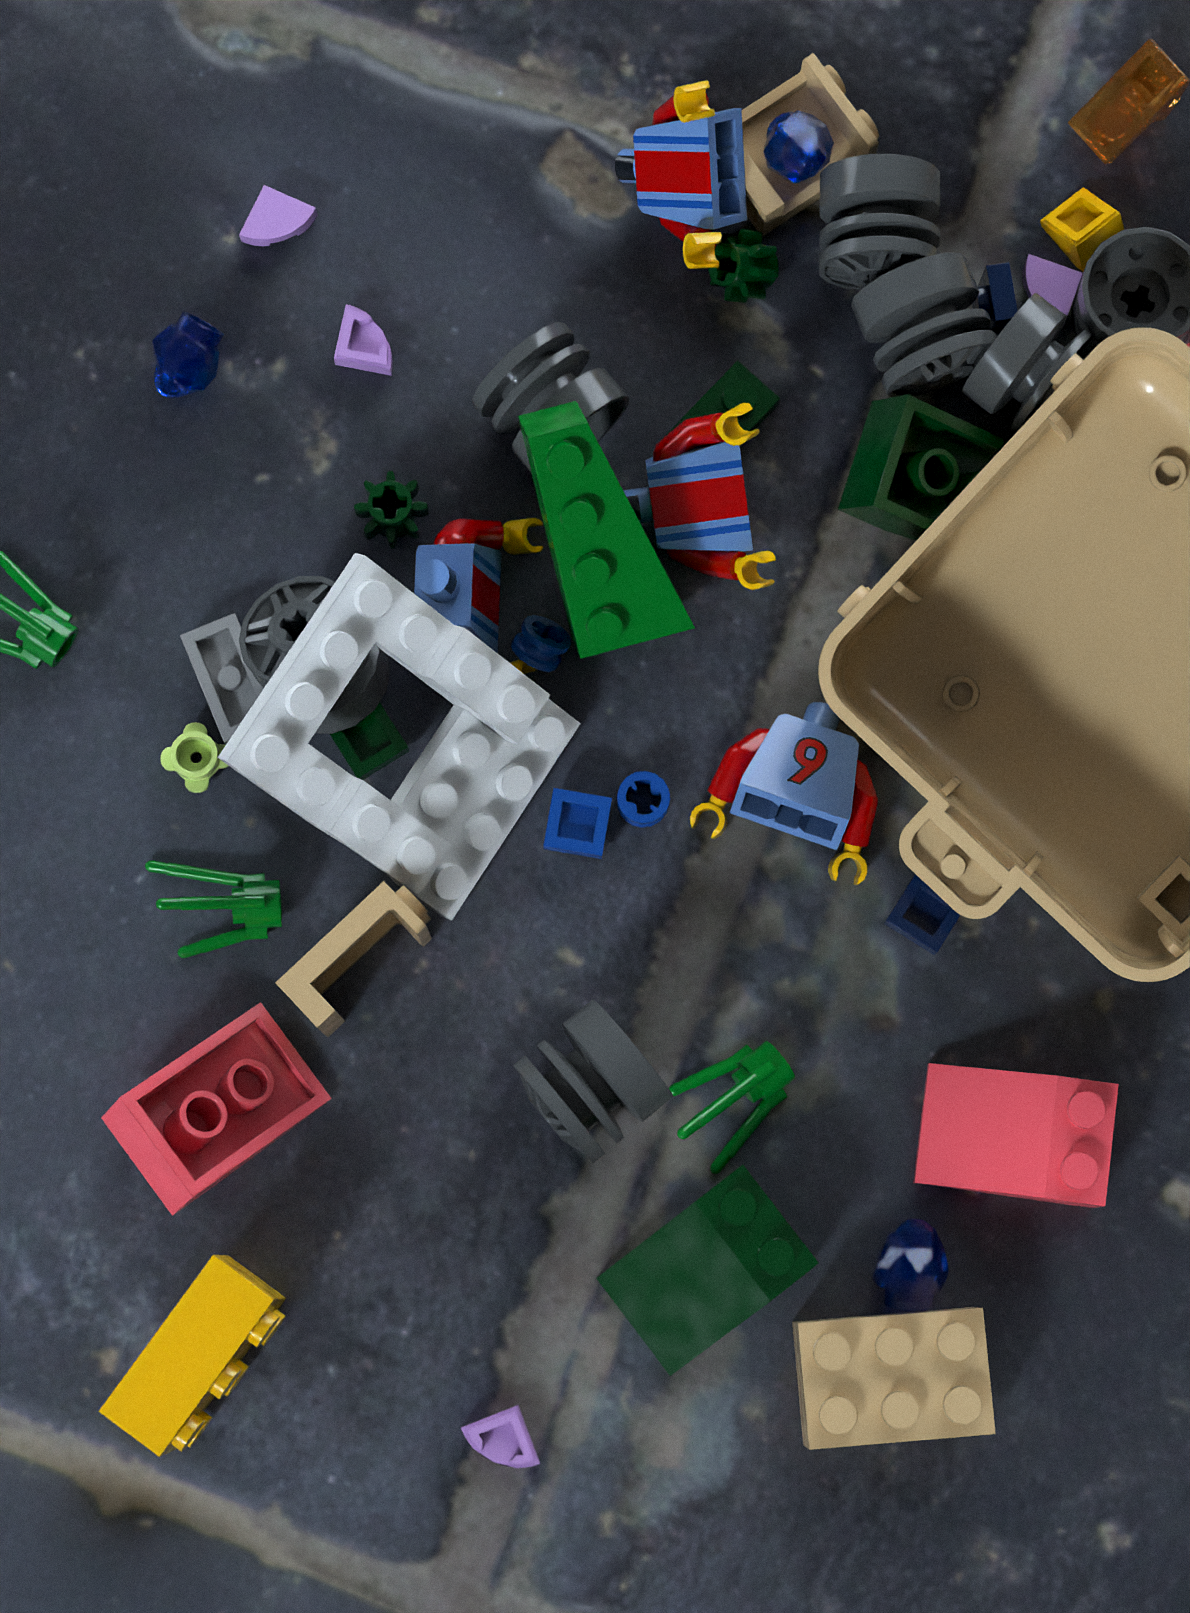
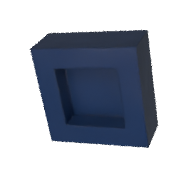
M1009 262L986 265L977 286L979 295L976 301L972 303L973 309H984L989 314L991 323L987 330H992L997 336L1018 311Z
M914 874L884 924L935 955L959 919L960 914L954 911L924 881Z

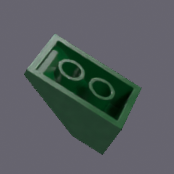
M911 395L874 400L869 409L838 510L884 531L917 541L1008 441Z
M741 1165L596 1279L671 1376L771 1302L818 1265L819 1262L745 1166Z

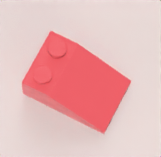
M260 1002L119 1097L101 1119L173 1216L332 1098Z
M928 1063L913 1183L1088 1208L1105 1207L1119 1084L1057 1075Z

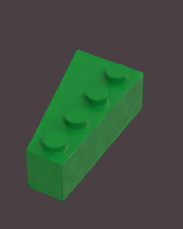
M577 401L519 415L520 427L569 631L580 658L694 629L695 627Z

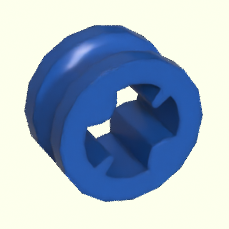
M537 615L527 616L521 624L522 632L518 633L512 640V650L521 661L535 669L547 672L556 670L561 663L560 654L567 652L571 646L569 634L560 625L548 618Z
M648 771L634 772L627 776L620 784L617 793V808L622 818L630 825L639 828L652 827L659 823L667 814L670 803L669 788L665 781L657 774ZM637 785L650 786V794L654 797H660L658 808L650 805V814H638L636 804L626 801L629 791L634 795L637 793Z

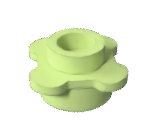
M197 722L186 725L183 734L175 739L171 747H167L162 751L160 758L164 769L177 772L185 780L186 788L193 793L206 791L209 787V779L219 769L229 766L217 758L226 745L214 742L208 736L207 728ZM200 753L202 755L201 761L193 763L191 761L192 754Z

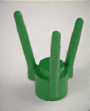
M0 551V566L44 611L42 612L35 607L28 612L0 593V609L21 623L16 632V637L23 641V645H19L0 638V652L19 658L36 670L41 666L42 662L55 667L68 653L78 635L79 629L70 623L73 616L58 607L4 552Z
M149 860L145 864V868L149 872L243 887L232 888V896L159 898L156 901V907L159 910L232 909L233 924L245 923L243 928L180 947L177 953L181 958L191 957L200 953L203 954L246 940L268 939V928L282 927L280 880L265 881V873L240 874Z
M768 1041L763 1042L754 1050L746 1044L731 1057L669 1086L673 1096H677L738 1068L732 1074L736 1085L680 1127L677 1131V1136L680 1139L688 1138L744 1095L752 1103L762 1098V1101L710 1165V1171L713 1174L721 1172L768 1113L788 1097L783 1088L795 1080L794 1072L780 1052Z

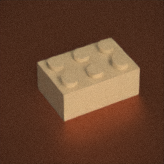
M964 1307L792 1322L803 1445L809 1450L996 1434L983 1308Z

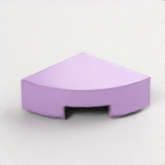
M264 185L239 234L241 242L264 247L270 246V243L286 240L294 235L299 236L316 219V208Z
M1028 254L1023 268V285L1029 298L1034 293H1037L1068 316L1083 273Z
M346 304L334 355L335 365L392 376V353L383 330L365 311Z
M519 1405L461 1427L466 1440L472 1448L494 1463L513 1468H526L540 1464Z

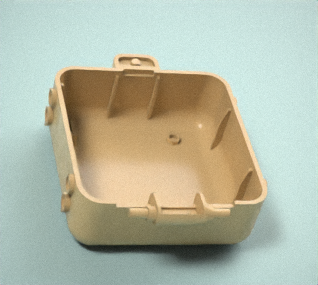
M1131 328L1115 333L1103 340L1084 360L1075 353L1051 379L1050 382L1053 384L1054 393L872 589L861 585L847 598L837 611L844 619L829 635L823 646L819 659L818 675L821 691L832 711L928 800L927 804L904 827L899 839V851L904 863L954 911L971 919L986 918L999 910L1021 887L1109 970L1130 980L1156 982L1172 978L1190 967V347L1174 335L1159 329Z

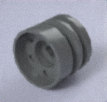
M866 154L848 157L829 164L820 172V218L827 225L820 230L819 248L823 250L819 253V276L830 284L846 289L861 290L873 280L893 269L927 256L940 254L937 250L940 244V229L932 223L939 217L940 171L930 162L917 157L899 154Z
M1140 227L1122 230L1098 246L1086 263L1071 313L1075 337L1084 330L1093 335L1084 350L1087 356L1106 338L1131 328L1159 329L1174 335L1186 343L1190 335V245L1171 232L1150 227ZM1132 302L1143 306L1137 318L1126 314Z
M946 252L904 264L873 280L853 297L851 306L864 339L870 343H885L875 353L873 362L878 370L885 372L881 382L886 395L890 397L916 396L942 389L971 375L983 355L997 338L996 333L992 330H987L991 319L984 309H967L976 301L979 289L968 262L961 253Z
M1034 293L997 336L972 371L961 392L990 414H995L1002 409L1012 398L1016 399L1021 403V406L1010 427L1016 433L1054 393L1053 384L1050 382L1053 376L1075 353L1081 356L1093 335L1084 330L1065 347L1056 340L1065 325L1067 315L1039 294Z
M556 322L538 330L509 351L480 383L472 398L473 407L482 417L493 416L491 419L493 430L497 434L505 435L521 428L519 415L577 401L593 434L599 442L622 417L629 405V396L604 368H595L580 375L589 360V350L582 344L573 345L574 333L565 323ZM520 429L512 443V451L531 472Z
M298 576L274 585L256 599L243 619L239 644L244 663L263 688H265L335 581L323 576ZM375 644L315 733L333 734L353 727L375 710L387 691L391 671L387 654Z
M592 999L562 1024L565 1034L574 1047L572 1052L565 1057L552 1044L543 1040L537 1045V1048L552 1066L549 1071L542 1076L526 1056H523L513 1066L520 1075L527 1098L562 1141L585 1154L594 1163L605 1152L589 1133L593 1127L599 1123L615 1143H618L624 1136L611 1112L621 1105L631 1115L643 1122L669 1101L673 1094L630 1038L601 1005Z

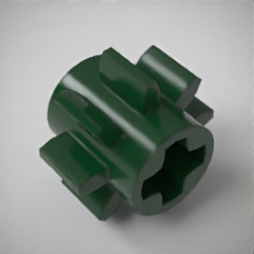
M741 229L738 235L723 233L722 243L716 245L714 249L715 256L720 263L719 268H708L712 279L710 284L711 286L726 288L724 293L726 301L746 303L748 298L764 299L766 298L765 289L772 286L776 278H778L779 263L775 254L777 248L776 246L761 244L763 239L762 232Z
M388 471L386 481L376 486L366 480L363 484L368 495V503L360 502L354 505L357 517L371 518L364 528L365 537L370 540L379 533L387 537L391 549H395L397 538L403 537L406 534L418 539L420 535L414 523L415 517L429 515L427 503L422 501L412 502V499L417 496L419 491L418 482L412 480L404 486L396 482L393 471ZM398 501L400 508L397 509L396 518L385 519L383 511H386L387 502Z

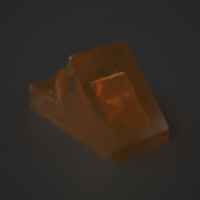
M1148 39L1070 119L1068 124L1104 164H1110L1152 122L1163 121L1169 116L1189 85L1190 79L1153 39Z

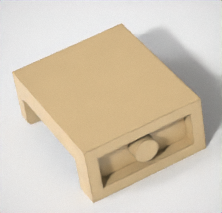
M814 53L803 59L802 67L798 74L742 110L747 217L757 231L762 232V236L820 199V172L829 164L848 157L876 154L879 142L877 139L879 138V133L871 117L862 109L856 111L845 96L846 88L838 72L831 65L823 66Z
M383 881L275 983L324 1035L329 1037L345 1020L321 995L397 924L404 926L424 947L432 939L426 926L431 920L427 914L428 911L404 885L394 892Z

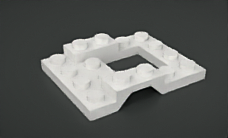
M355 553L217 758L306 821L351 848L386 873L398 886L402 887L404 885L419 901L436 913L452 921L581 723L549 699L550 694L470 631L464 627L452 624L367 556ZM374 644L453 704L391 800L365 781L352 776L308 744Z

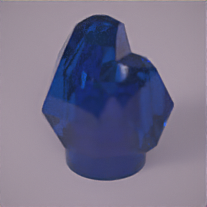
M796 110L795 112L780 114L770 123L767 129V140L763 153L768 169L790 183L796 184L817 175L830 162L834 141L825 123L812 114Z
M185 311L182 312L176 324L170 323L152 340L153 354L156 361L153 379L159 393L167 398H178L196 391L205 390L217 376L220 354L217 347L224 334L208 322Z
M910 1218L901 1223L895 1232L887 1236L878 1256L873 1274L875 1283L885 1289L884 1304L886 1306L904 1311H927L933 1308L934 1293L941 1291L949 1273L945 1249L936 1229L922 1219Z

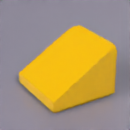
M1084 187L1040 220L1041 227L1082 272H1084L1087 261L1103 241L1124 230L1120 212Z

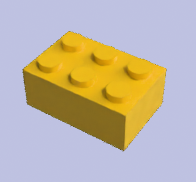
M212 1255L98 1412L159 1457L176 1449L182 1452L187 1446L191 1448L212 1419L205 1412V1409L213 1398L216 1397L220 1400L224 1395L228 1397L247 1372L249 1366L241 1360L250 1347L254 1345L258 1348L260 1344L265 1346L284 1321L286 1315L278 1309L286 1297L229 1255Z

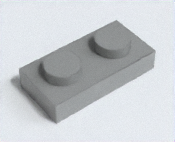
M235 613L180 635L225 745L264 689L243 661L239 644L241 625Z

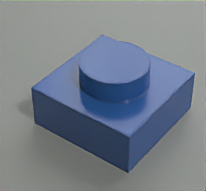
M553 788L543 848L550 851L602 859L612 798Z

